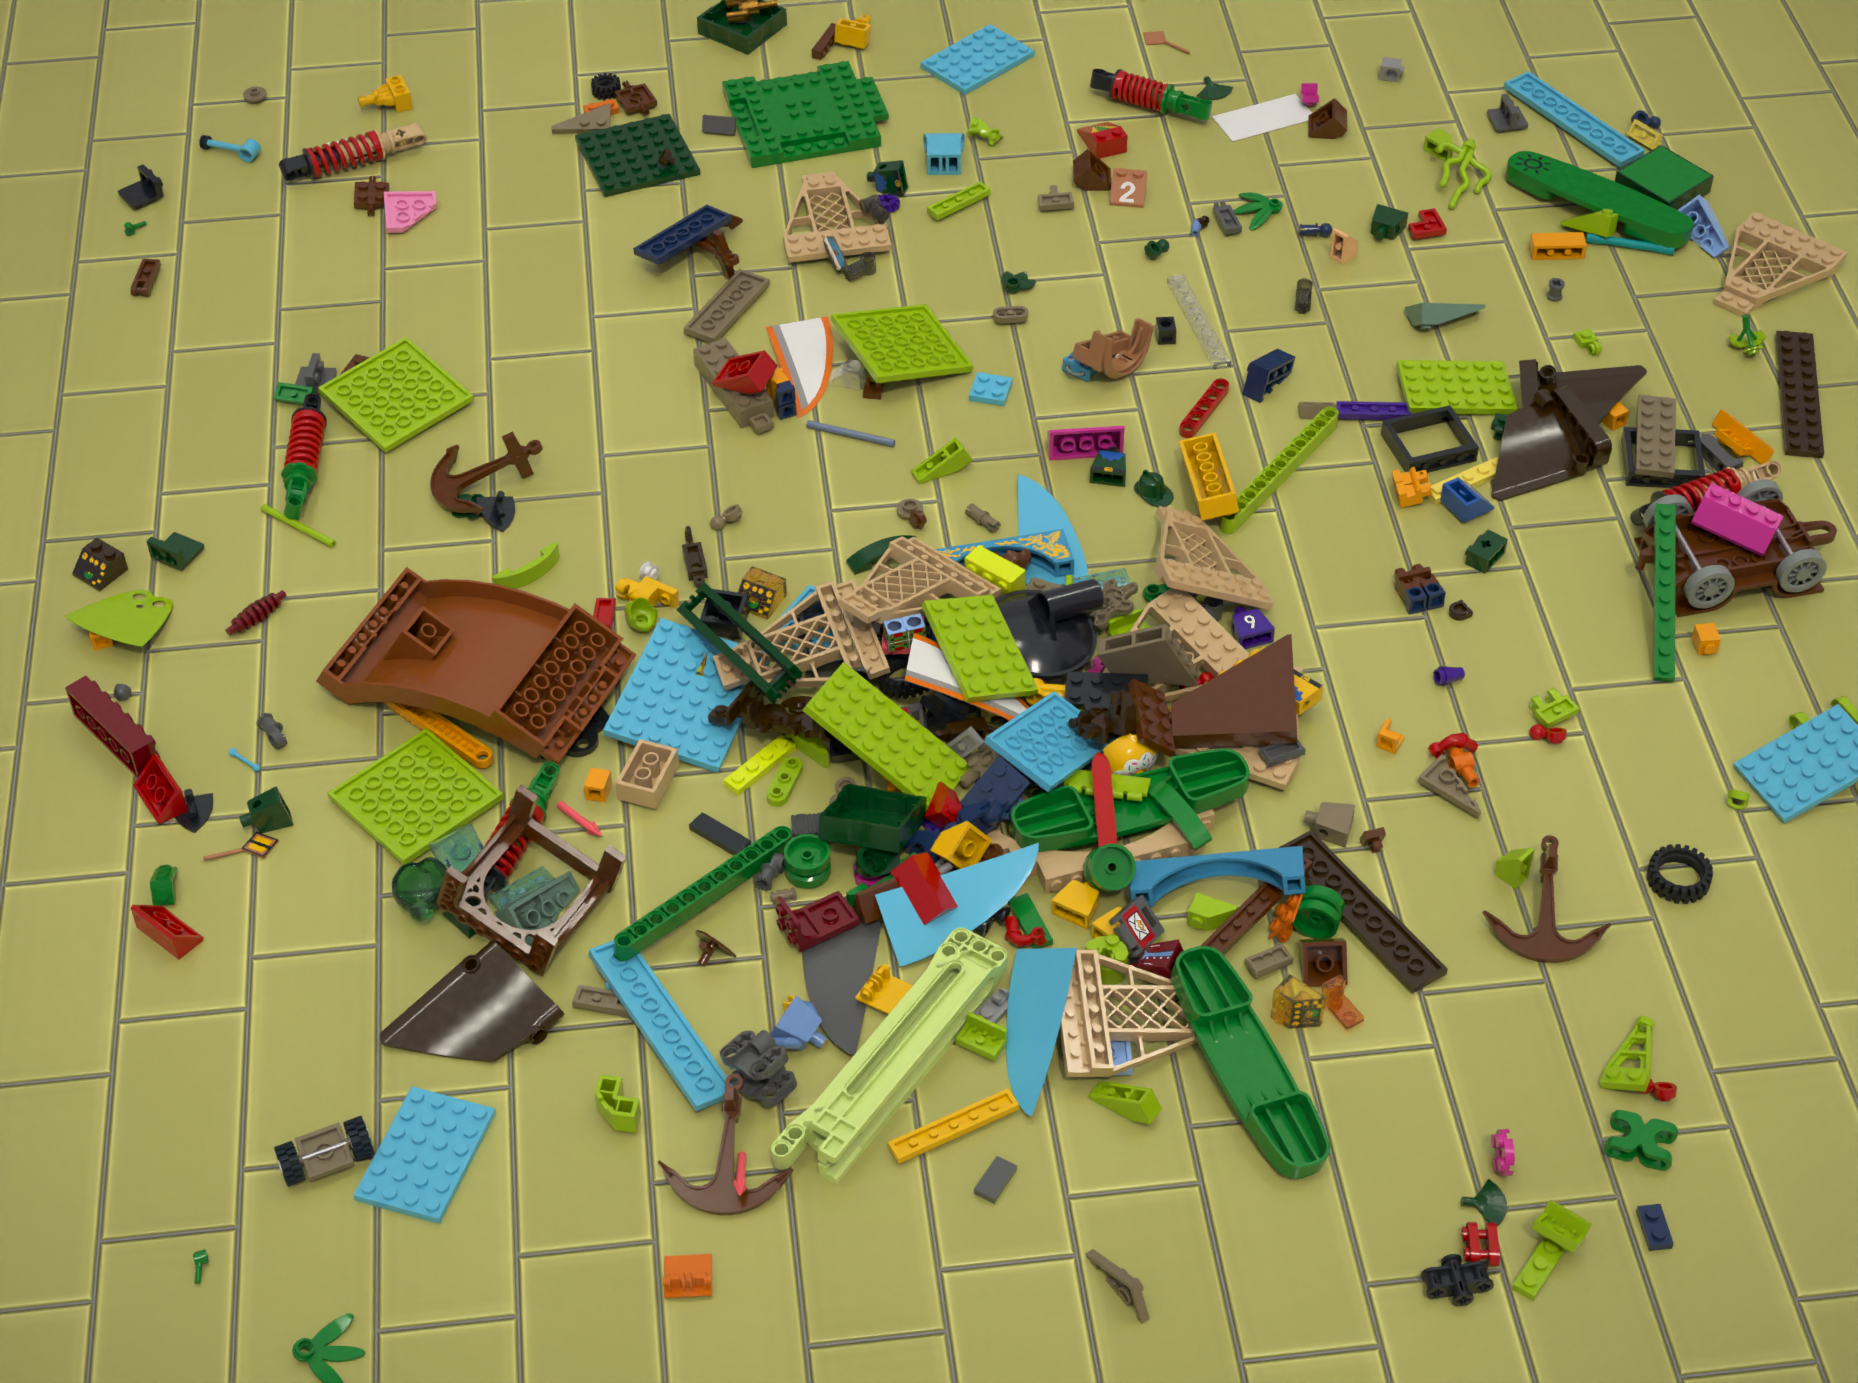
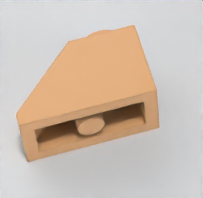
M1334 228L1332 231L1330 258L1345 264L1356 256L1358 241Z

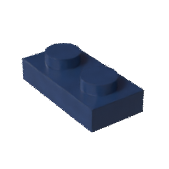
M1661 1204L1637 1206L1636 1213L1648 1250L1672 1249L1674 1243Z

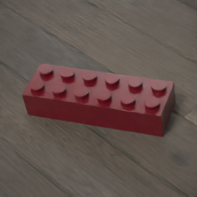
M84 676L66 686L65 689L73 715L138 778L154 753L158 754L155 750L156 742L151 735H147L140 724L136 725L130 714H125L121 706L117 702L114 703L106 691L103 692L95 680L91 681L87 676Z

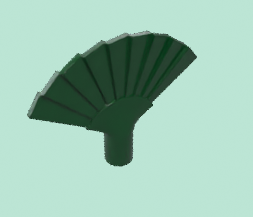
M1206 76L1204 78L1206 86L1196 97L1207 100L1222 99L1232 92L1233 87L1215 84L1209 76Z
M1490 1179L1487 1180L1476 1197H1461V1206L1475 1207L1488 1222L1496 1223L1497 1226L1500 1225L1506 1216L1507 1201L1505 1195L1496 1183H1493Z

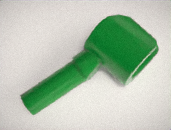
M146 221L137 224L126 222L124 224L126 229L124 232L127 236H131L135 233V229L145 226L147 223Z
M205 1249L196 1251L193 1254L196 1269L195 1284L201 1283V1265L209 1263Z

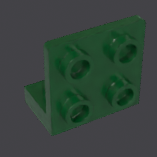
M173 532L165 541L150 537L146 541L152 559L179 570L187 566L205 548L203 543Z

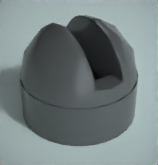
M116 684L114 688V697L119 701L126 700L131 693V688L125 684Z

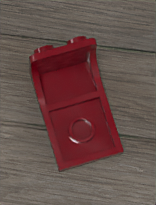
M836 891L796 910H791L781 896L776 898L777 926L781 932L784 931L787 934L788 942L791 946L794 945L799 952L860 924V918L840 891Z

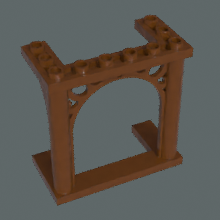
M520 785L515 792L506 822L462 872H459L452 866L445 871L436 904L443 911L454 915L462 924L470 926L478 935L484 936L490 941L494 940L514 960L522 962L532 972L538 973L543 977L548 971L551 960L605 893L613 891L627 856L609 845L603 853L600 864H598L532 819L539 796L523 785ZM521 833L591 880L555 923L535 930L519 929L504 923L493 914L484 897V881L487 874ZM474 887L478 889V893L472 892ZM469 898H475L480 901V904L473 907L465 901ZM527 936L534 938L532 946L525 943Z

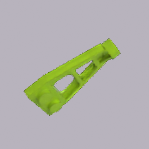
M1638 1017L1634 1029L1606 1065L1600 1080L1601 1088L1646 1092L1652 1076V1031L1655 1026L1654 1021L1650 1017ZM1633 1044H1644L1643 1051L1630 1050ZM1626 1059L1641 1060L1640 1068L1620 1066Z

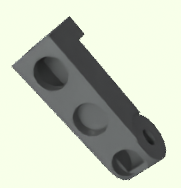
M1705 434L1700 437L1703 458L1716 472L1722 471L1726 467L1734 469L1743 467L1744 462L1740 458L1734 459L1716 442L1714 436Z

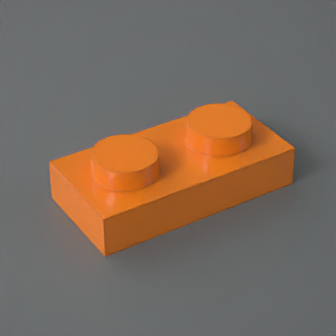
M615 99L583 105L584 113L606 104H611V115L620 113Z

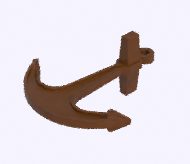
M731 214L732 221L723 227H729L733 230L743 222V219ZM716 230L712 232L714 242L708 237H704L693 245L714 254L715 259L719 261L724 277L730 279L735 274L733 266L740 262L739 256L729 250L724 233Z
M512 431L502 436L508 450L505 456L457 475H450L448 472L452 464L456 462L459 445L446 449V454L433 470L430 480L431 492L438 504L452 512L476 515L482 512L484 508L470 500L458 499L461 490L508 465H515L522 478L534 474L528 457L530 455H537L543 450L541 442L539 440H532L527 446H522Z
M1552 835L1545 836L1540 845L1543 853L1540 856L1539 872L1541 873L1540 882L1543 883L1537 929L1531 934L1520 935L1513 932L1500 919L1486 910L1482 912L1492 931L1506 947L1522 957L1543 963L1566 962L1584 955L1601 940L1606 931L1612 926L1611 923H1608L1576 940L1566 939L1558 933L1555 923L1553 876L1558 871L1557 849L1559 842Z
M736 1073L728 1075L725 1079L726 1088L723 1094L722 1114L726 1119L713 1179L703 1186H693L675 1170L660 1160L658 1161L668 1183L684 1202L697 1210L714 1215H736L761 1206L783 1186L794 1171L790 1168L773 1176L757 1188L746 1189L741 1196L737 1194L733 1184L735 1180V1123H738L739 1116L741 1115L742 1095L739 1092L743 1089L744 1083L742 1077ZM732 1081H738L736 1086L730 1085Z

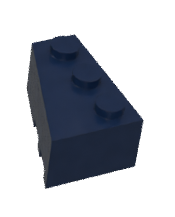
M1277 348L1250 362L1247 367L1248 374L1242 395L1261 403L1266 393L1270 394L1273 392L1272 387L1275 384L1280 385L1291 374L1296 357Z

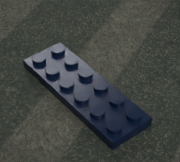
M706 204L633 248L634 255L660 265L732 221L731 214Z

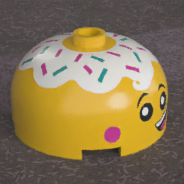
M1131 733L1117 738L1102 749L1104 755L1109 760L1111 774L1127 776L1149 771L1154 766L1158 751L1139 743L1137 734L1132 735Z

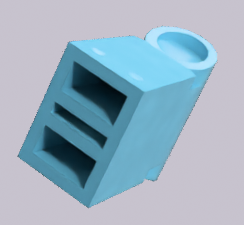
M964 133L923 134L924 148L927 153V175H961V153L965 142Z

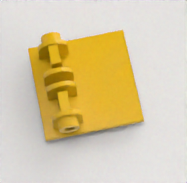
M883 964L872 974L855 996V1000L889 1014L913 985L890 975V967L887 964Z

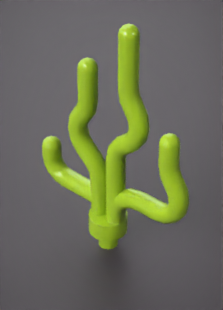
M1472 138L1464 141L1462 147L1444 141L1436 149L1438 153H1442L1444 148L1458 153L1457 157L1447 159L1443 163L1442 169L1444 174L1439 183L1441 188L1446 186L1450 178L1449 166L1462 161L1459 174L1463 184L1454 191L1448 205L1450 209L1455 208L1461 193L1469 188L1470 180L1466 174L1468 164L1485 174V177L1481 178L1474 188L1476 194L1480 193L1483 185L1487 184L1492 177L1490 169L1473 158L1476 144Z

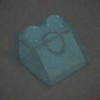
M471 823L464 824L428 844L436 861L444 871L452 866L459 872H462L484 848Z

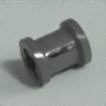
M1550 279V289L1547 292L1548 300L1558 302L1562 299L1561 292L1565 286V282L1562 279Z

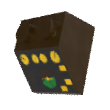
M95 538L82 548L72 574L84 583L101 591L128 570V566L123 552L101 539Z

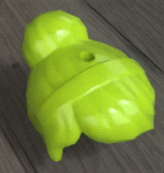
M639 597L625 605L624 612L629 625L633 629L646 633L653 630L658 618V609H654L647 599Z

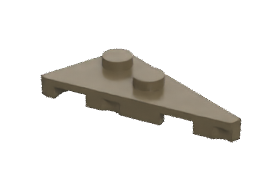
M611 104L603 105L553 125L551 127L552 134L587 133L609 128Z
M1443 754L1419 776L1418 782L1473 816L1477 818L1481 816L1478 803L1470 798L1467 787L1457 777L1453 768L1450 769Z
M1094 1249L1087 1252L1086 1257L1095 1269L1102 1268L1109 1277L1106 1278V1282L1120 1296L1125 1305L1128 1307L1133 1304L1136 1308L1137 1319L1141 1323L1149 1320V1314L1142 1293L1143 1285L1140 1280L1133 1278L1125 1269L1119 1268Z

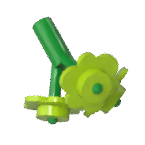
M1744 314L1742 315L1743 330L1741 334L1729 335L1728 338L1730 343L1736 348H1747L1749 346V349L1743 350L1742 353H1747L1748 356H1755L1763 348L1760 345L1766 339V335L1762 330L1752 331L1749 315ZM1745 333H1746L1747 338H1748L1747 340H1745V339L1743 338V336L1745 335Z

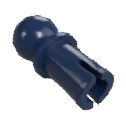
M1315 223V225L1300 224L1299 229H1307L1299 230L1300 235H1315V237H1317L1318 233L1327 237L1333 231L1329 223H1323L1321 226H1318V223Z

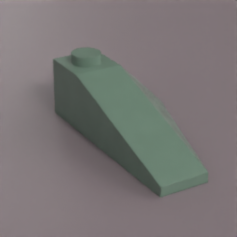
M568 871L510 902L494 913L501 921L515 928L525 930L544 928L557 920V916L563 908L568 906L580 889L571 871ZM527 936L525 943L528 945L532 944L534 938Z

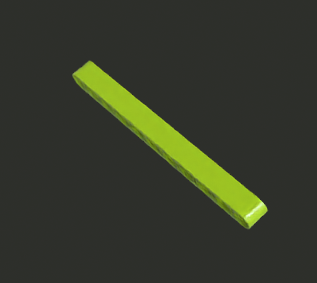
M1325 407L1238 494L1239 512L1221 516L1220 530L1223 533L1233 534L1329 437L1337 428L1338 410L1336 408Z

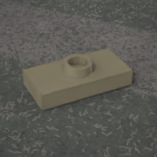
M1282 943L1245 958L1244 964L1254 978L1257 979L1293 964L1294 958Z

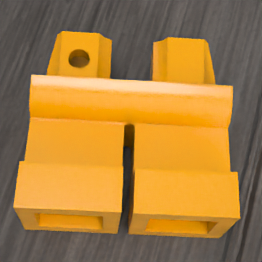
M1412 467L1409 472L1400 473L1399 469L1392 471L1394 487L1401 508L1423 503L1422 497L1432 495L1430 482L1426 483L1428 482L1426 470L1416 472L1415 467Z

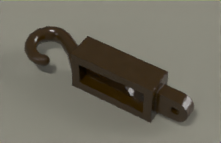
M686 526V544L682 545L688 580H693L694 586L699 588L705 582V578H708L707 566L701 542H693L691 527ZM694 565H699L702 567L691 569V567Z
M993 716L991 718L992 722L999 721L1003 725L1009 722L1001 716ZM980 717L947 723L945 729L935 731L933 735L947 744L970 726L982 739L985 738L986 733L994 732L998 728L988 725L985 718Z

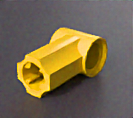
M1033 678L1039 690L1036 695L1026 696V701L1031 705H1034L1053 691L1065 699L1066 685L1044 684L1043 680Z

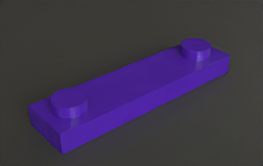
M1336 402L1338 419L1388 420L1411 414L1405 402Z

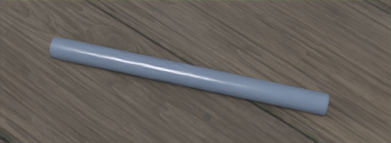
M810 420L806 424V427L886 446H895V440Z

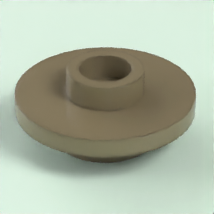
M257 86L250 87L243 93L244 99L249 102H259L267 95L264 88Z
M905 499L897 505V513L906 519L910 518L912 511L920 510L923 512L922 503L916 499Z

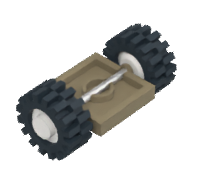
M362 1116L343 1122L348 1138L344 1137L339 1122L295 1138L300 1155H297L292 1141L275 1146L277 1162L287 1187L305 1180L301 1166L303 1164L310 1182L354 1166L349 1147H351L356 1161L375 1155L370 1135Z

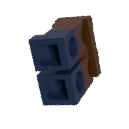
M1416 564L1411 567V571L1407 572L1403 568L1395 569V590L1403 598L1408 614L1423 612L1425 609L1432 610L1444 607L1446 592L1431 573L1430 567L1424 568L1421 564Z

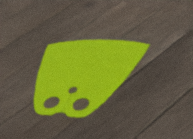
M138 589L102 599L73 611L64 617L74 624L103 637L143 647L163 625L172 609L173 602L164 597L153 596L151 592ZM138 593L144 594L145 598L136 600L133 598V595ZM156 601H162L165 603V606L154 607L152 604ZM143 605V608H137L136 606Z

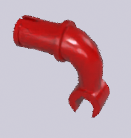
M1461 732L1451 734L1440 742L1430 744L1428 750L1431 757L1435 755L1437 759L1440 755H1445L1444 751L1450 747L1456 746L1473 753L1477 750L1478 744L1477 741Z
M1009 916L1005 919L1007 931L1005 938L1011 944L1017 947H1025L1032 944L1042 946L1047 942L1046 934L1042 927H1036L1031 930L1030 934L1022 935L1015 916Z

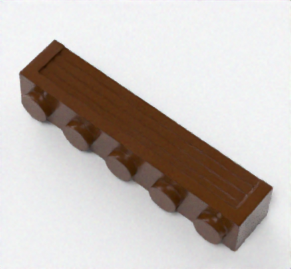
M831 23L812 48V58L821 60L825 57L830 47L833 46L836 24Z

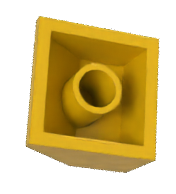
M965 821L942 831L930 851L945 862L949 861L953 868L958 870L979 863L992 839L970 822Z

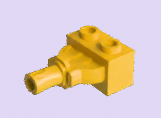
M864 14L861 18H856V21L840 18L835 25L834 42L844 46H854L857 49H865L870 43V16H865Z
M401 75L386 78V84L376 90H372V94L358 97L360 107L371 104L394 106L397 113L413 109L410 91Z

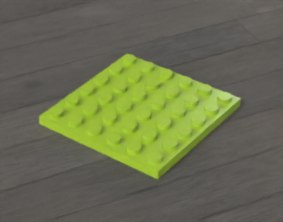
M926 304L831 314L830 321L876 383L957 373L962 374L972 372L973 364Z
M407 337L318 387L319 393L385 453L474 401L473 395Z
M427 728L327 792L328 798L404 866L504 799L503 793Z

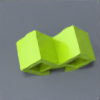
M599 1075L595 1089L597 1110L613 1130L637 1133L641 1118L639 1098L623 1097L622 1077Z

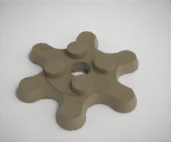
M1109 579L1103 583V607L1100 610L1092 611L1090 614V619L1095 620V627L1100 630L1105 629L1113 616L1120 613L1129 614L1134 610L1133 602L1127 599L1138 592L1136 582H1130L1121 588H1117L1115 579Z
M986 743L978 747L977 752L970 753L963 758L969 766V769L960 778L963 787H968L976 779L981 778L1000 755Z

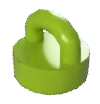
M1731 789L1728 793L1727 803L1733 809H1744L1747 807L1750 794ZM1733 798L1742 800V804L1738 805L1733 803Z

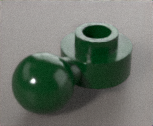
M1160 239L1157 242L1149 241L1144 247L1145 254L1149 258L1157 259L1162 253L1169 250V242L1165 239Z

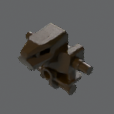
M1125 689L1109 694L1108 710L1104 707H1093L1090 710H1083L1078 714L1077 718L1069 719L1068 725L1072 729L1078 726V736H1081L1084 740L1090 739L1097 743L1107 744L1111 737L1127 735L1136 731V706L1130 693L1125 691Z

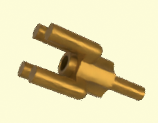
M725 0L727 8L739 6L740 10L727 12L729 23L749 21L751 19L750 15L760 14L759 9L778 6L777 0L758 2V0Z

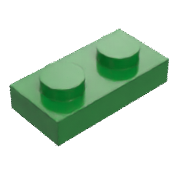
M278 382L274 400L276 402L303 406L305 396L310 393L314 394L315 390L313 387Z

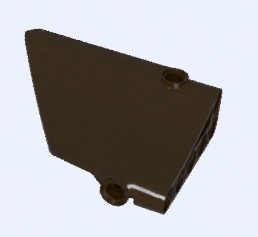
M1536 359L1520 360L1522 408L1529 405L1533 401L1534 394L1541 389H1547L1551 393L1552 390L1569 386L1598 424H1600L1624 395L1647 374V370L1641 365L1556 372L1554 366L1545 365L1539 371Z
M1569 386L1552 390L1551 393L1547 389H1541L1534 394L1533 401L1529 405L1506 416L1492 489L1493 499L1503 501L1584 476L1587 470L1608 464L1612 451V442Z
M491 940L477 954L465 957L447 975L380 1033V1042L385 1046L423 1054L494 1062L521 1043L531 1042L537 1045L543 1042L548 1034L547 1028L550 1029L565 1014L494 940Z

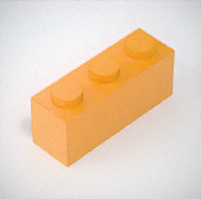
M1583 232L1531 233L1529 243L1532 260L1584 259L1587 247Z

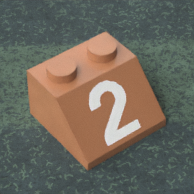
M1114 168L1110 205L1144 208L1147 171Z

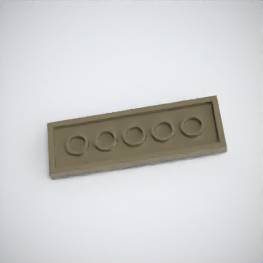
M739 269L683 328L684 334L709 343L719 340L770 285V279Z
M1638 395L1635 474L1666 478L1674 477L1675 398Z

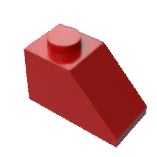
M942 781L938 782L924 817L939 828L944 827L949 822L957 821V812L962 808L957 793Z

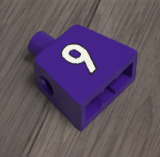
M1243 606L1235 609L1232 616L1231 631L1234 639L1244 649L1274 641L1275 628L1259 609L1246 611Z

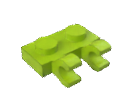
M1555 688L1547 690L1549 696L1545 697L1547 705L1538 695L1531 698L1533 704L1529 705L1531 711L1535 712L1534 716L1546 729L1578 714L1580 709L1568 695L1562 697Z

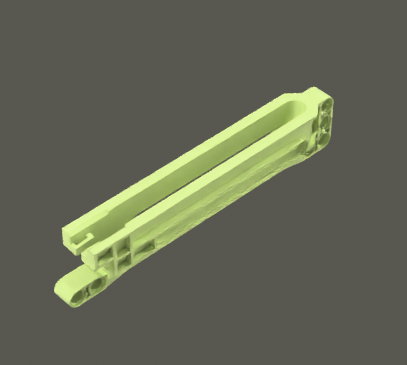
M957 928L953 930L937 949L927 970L813 1105L793 1120L771 1146L773 1166L779 1170L788 1169L805 1150L806 1143H808L813 1150L818 1152V1160L820 1161L818 1163L819 1176L837 1185L954 1043L955 1038L966 1024V1015L969 1012L974 1014L993 995L999 980L1007 971V951L968 929Z

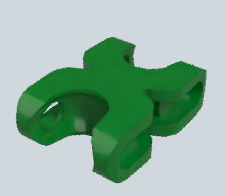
M1616 1110L1611 1114V1127L1623 1133L1626 1137L1612 1136L1608 1138L1604 1144V1152L1607 1156L1624 1162L1632 1161L1637 1156L1644 1167L1660 1171H1666L1672 1166L1671 1153L1659 1147L1657 1143L1671 1144L1678 1136L1676 1125L1656 1118L1644 1124L1639 1114L1624 1110Z

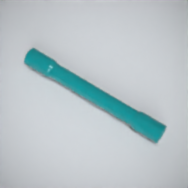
M1589 232L1586 238V243L1639 249L1672 256L1675 247L1666 248L1650 242L1611 236L1607 238Z

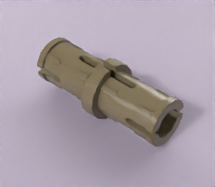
M973 503L967 506L969 510L966 509L965 513L974 518L979 525H984L993 533L999 530L997 526L1000 527L1001 523L992 518L987 511H982Z

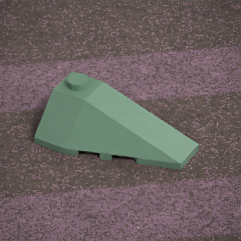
M1419 303L1405 307V312L1413 326H1420L1421 330L1431 329V326L1484 309L1485 304Z

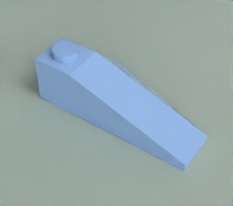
M1698 195L1678 209V211L1689 216L1694 222L1691 239L1714 258H1717L1730 248L1716 214L1706 199Z

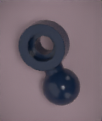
M1642 110L1635 112L1631 117L1632 123L1636 119L1652 129H1658L1661 125L1659 117L1652 116L1649 118L1648 114Z

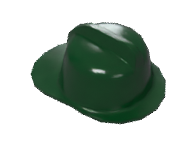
M1144 470L1139 481L1134 485L1136 493L1152 506L1165 507L1173 502L1174 495L1165 485L1163 477L1159 473Z
M862 847L856 854V869L854 872L867 879H874L888 874L900 865L899 853Z

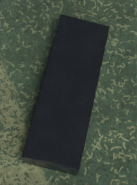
M703 812L689 824L691 831L732 855H736L751 845V840Z

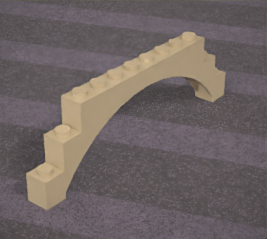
M1213 809L1196 814L1207 830L1214 828L1215 813ZM1174 822L1166 824L1153 834L1138 841L1123 845L1132 853L1135 861L1196 855L1204 852L1205 847L1204 845L1195 851L1184 839L1182 831ZM1000 830L987 834L992 839L991 843H997L1003 848V855L1022 849L1015 839L1002 834ZM1051 850L1038 852L1034 867L1028 878L1037 875L1045 893L1059 891L1072 880L1085 883L1083 864L1086 856L1091 851Z

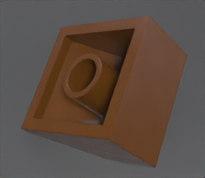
M1335 98L1309 115V136L1311 138L1335 139L1347 131V110Z
M1085 150L1073 160V180L1078 187H1082L1085 191L1111 190V168L1090 150Z
M1343 938L1299 940V962L1303 986L1348 985L1346 940Z

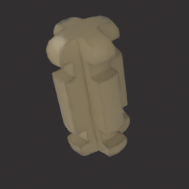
M793 887L791 890L787 888L777 890V893L773 891L770 893L772 904H776V898L779 896L785 902L790 901L792 898L793 900L797 899L796 890Z

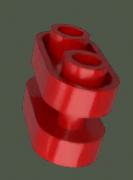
M1467 1222L1466 1227H1462L1461 1230L1462 1241H1466V1247H1464L1463 1251L1464 1261L1471 1263L1480 1261V1259H1487L1489 1267H1498L1500 1250L1497 1224L1486 1222L1485 1230L1478 1229L1477 1222ZM1479 1239H1485L1486 1250L1480 1249Z

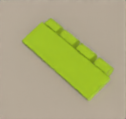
M1079 770L1065 780L1064 786L1068 785L1076 788L1079 794H1082V789H1085V795L1094 796L1092 771ZM1111 774L1113 798L1123 799L1124 794H1126L1127 800L1142 802L1143 797H1147L1151 778Z

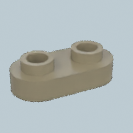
M1024 306L997 307L993 310V320L999 324L1023 323L1028 319V309Z

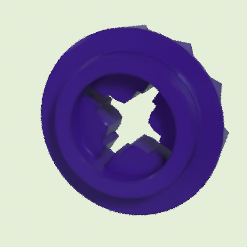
M883 193V195H877L873 199V207L879 212L890 213L900 207V199L896 195H891V193Z

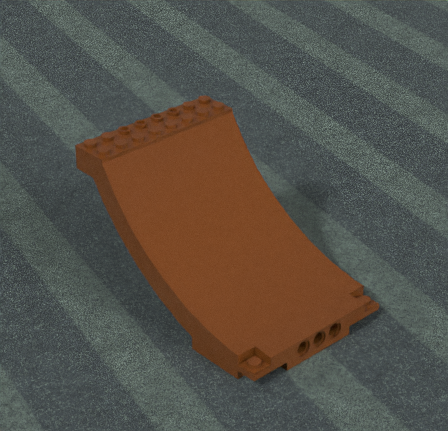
M406 567L322 670L316 682L348 705L363 702H390L420 707L451 716L504 739L534 758H537L540 754L550 762L558 765L637 654L621 643L624 638L576 603L568 609L553 601L525 591L480 581L457 579L426 581Z

